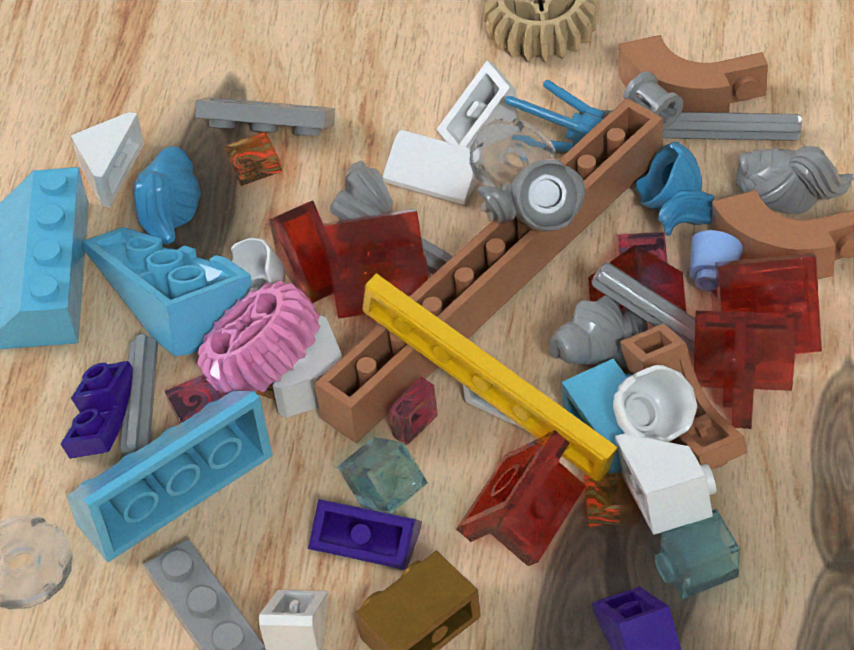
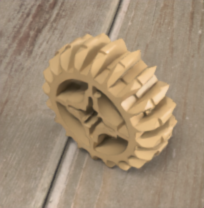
M484 0L483 21L486 23V30L490 40H494L497 43L499 50L508 49L512 58L524 54L528 62L534 56H542L546 62L550 55H557L563 59L566 50L578 52L581 43L589 42L592 32L596 31V25L598 24L599 0Z

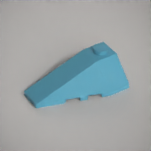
M125 227L82 241L84 251L150 336L155 338L162 347L175 357L197 352L199 347L204 344L202 340L204 335L213 329L212 323L218 321L224 315V310H229L233 307L237 299L242 300L252 284L251 275L228 258L215 255L208 261L197 257L195 248L184 245L178 250L163 247L161 238Z

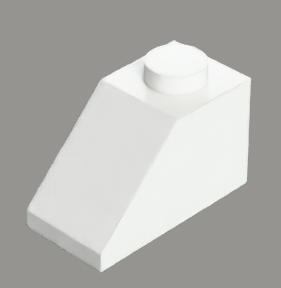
M626 433L615 436L622 476L653 535L713 517L710 495L716 494L717 490L712 471L707 463L699 464L689 446L645 437L635 438Z

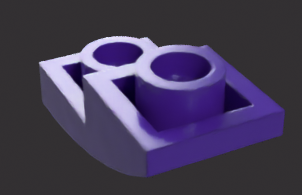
M129 361L113 364L98 363L90 367L83 374V380L71 397L80 413L73 419L71 428L61 442V446L69 459L110 451L122 426L129 402L133 367Z

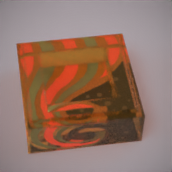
M266 132L224 146L226 157L240 186L283 172L281 161Z
M622 472L607 473L600 482L595 481L588 475H584L588 527L639 523V508L622 476Z

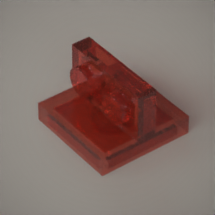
M416 208L323 223L338 319L366 314L362 310L365 285L376 273L407 296H411L428 280V265L422 245Z
M812 252L715 263L717 290H711L712 309L719 318L722 358L725 362L822 351L816 256Z
M696 310L694 372L701 387L723 388L722 408H732V426L734 428L752 429L754 389L792 391L797 314Z
M554 430L505 454L456 530L470 542L491 534L527 566L538 563L586 487L583 482L559 462L570 443Z

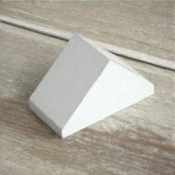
M486 61L436 130L446 142L477 151H482L518 134L517 108L505 103L506 96L516 98V89L493 62Z
M127 112L71 135L79 166L102 206L111 207L144 146L137 113Z
M320 315L318 323L320 328L318 333L314 335L316 339L314 344L305 350L306 357L299 359L293 366L294 370L286 372L281 377L280 382L275 381L273 384L278 414L288 418L319 408L314 383L343 358L328 320L324 316Z
M277 590L259 614V626L265 650H323L329 591Z

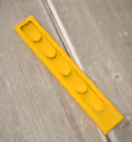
M377 273L366 283L362 308L364 313L595 481L600 482L607 474L617 450L616 445Z

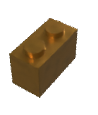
M437 550L423 561L419 560L409 565L401 575V578L384 591H377L371 594L363 602L361 608L356 611L361 640L371 650H439L481 617L478 589Z

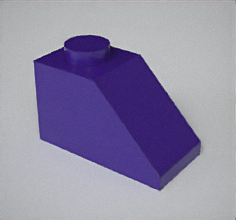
M639 586L591 603L594 614L611 650H681L669 606Z

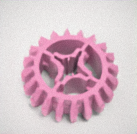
M279 281L273 285L271 283L264 284L259 291L253 289L242 300L237 299L233 307L229 310H224V315L218 321L212 323L213 329L204 335L202 339L204 344L199 347L197 352L199 355L197 365L201 368L207 382L224 396L233 390L255 392L259 390L264 392L271 383L275 381L280 382L281 377L286 372L294 370L293 366L299 359L306 357L305 350L312 346L316 340L314 335L318 333L320 328L318 323L320 315L314 309V304L301 289H297L292 283L286 284L283 281Z

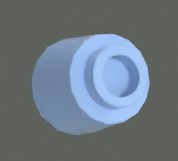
M706 230L694 234L691 238L690 277L695 281V285L706 292H718L723 287L728 286L733 279L741 258L743 245L733 235L722 231Z

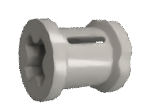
M649 71L642 72L632 79L623 95L624 99L628 98L662 117L663 129L672 125L683 109V99L677 93H668L659 85L657 77Z

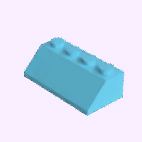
M79 167L34 170L0 202V349L79 343L85 251L82 241H85L87 236L89 202Z
M231 391L219 400L208 403L200 412L178 426L170 427L160 437L143 448L127 454L119 463L97 477L84 481L76 490L66 496L77 526L107 563L273 456L260 397L255 391Z

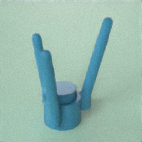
M545 80L543 87L583 113V115L575 113L571 119L525 100H520L513 96L505 97V103L568 128L566 138L573 140V143L512 137L510 143L514 146L568 152L604 119L602 118L604 111L590 107L550 80Z

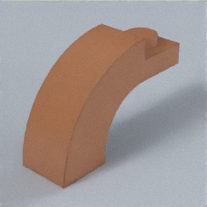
M661 35L618 44L619 77L625 87L640 73L652 72L657 77L661 87L668 93H677L683 99L682 112L729 113L730 103L766 96L768 63L763 52L719 62L700 63L686 60L674 54L666 46Z
M757 190L712 201L711 230L722 231L737 238L743 245V252L739 263L761 274L789 280L823 279L833 276L835 260L854 257V210L816 220L791 219L779 215L766 206Z
M664 323L620 341L629 373L632 375L654 365H664L681 372L694 388L698 408L693 424L686 433L670 441V443L689 446L699 464L707 463L710 469L722 467L728 461L747 453L744 436L716 411L703 392L693 370L686 342Z

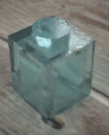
M371 438L337 466L361 507L390 514L428 483L404 442L389 439Z
M717 509L712 510L713 517L660 533V553L655 554L656 566L663 581L666 584L673 582L682 599L739 577L740 547Z

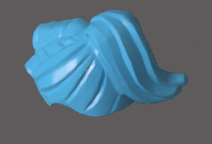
M671 142L661 147L650 162L649 173L645 177L638 179L635 183L636 190L641 197V205L660 210L658 220L663 223L666 236H670L674 227L680 223L686 222L699 226L711 224L714 196L702 191V176L696 158L680 142Z
M174 146L163 149L156 156L155 160L145 170L140 172L133 186L135 189L133 191V198L139 223L151 236L161 238L162 244L168 245L175 241L174 229L188 223L193 218L201 197L199 182L193 174L194 167L192 161L183 149Z

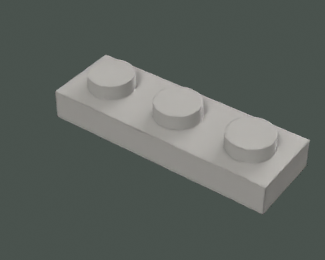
M207 97L196 100L195 118L209 119L210 127L235 128V121L251 122V130L277 132L278 125L294 126V134L318 136L321 133V129L334 126L335 108Z
M189 539L144 564L147 575L199 650H265L261 640Z

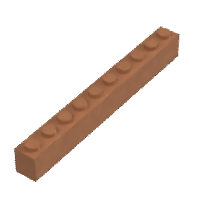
M626 98L558 160L564 166H569L581 175L585 186L583 205L570 224L558 230L543 232L525 226L516 217L511 222L508 221L505 224L501 222L499 225L496 220L491 221L409 297L468 339L649 169L650 162L656 152L663 147V118ZM379 324L314 383L321 419L357 444L390 413V407L405 393L416 388L418 385L413 386L420 378L421 382L419 384H421L438 366Z

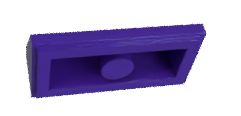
M318 499L308 549L405 570L408 567L416 545L422 521Z

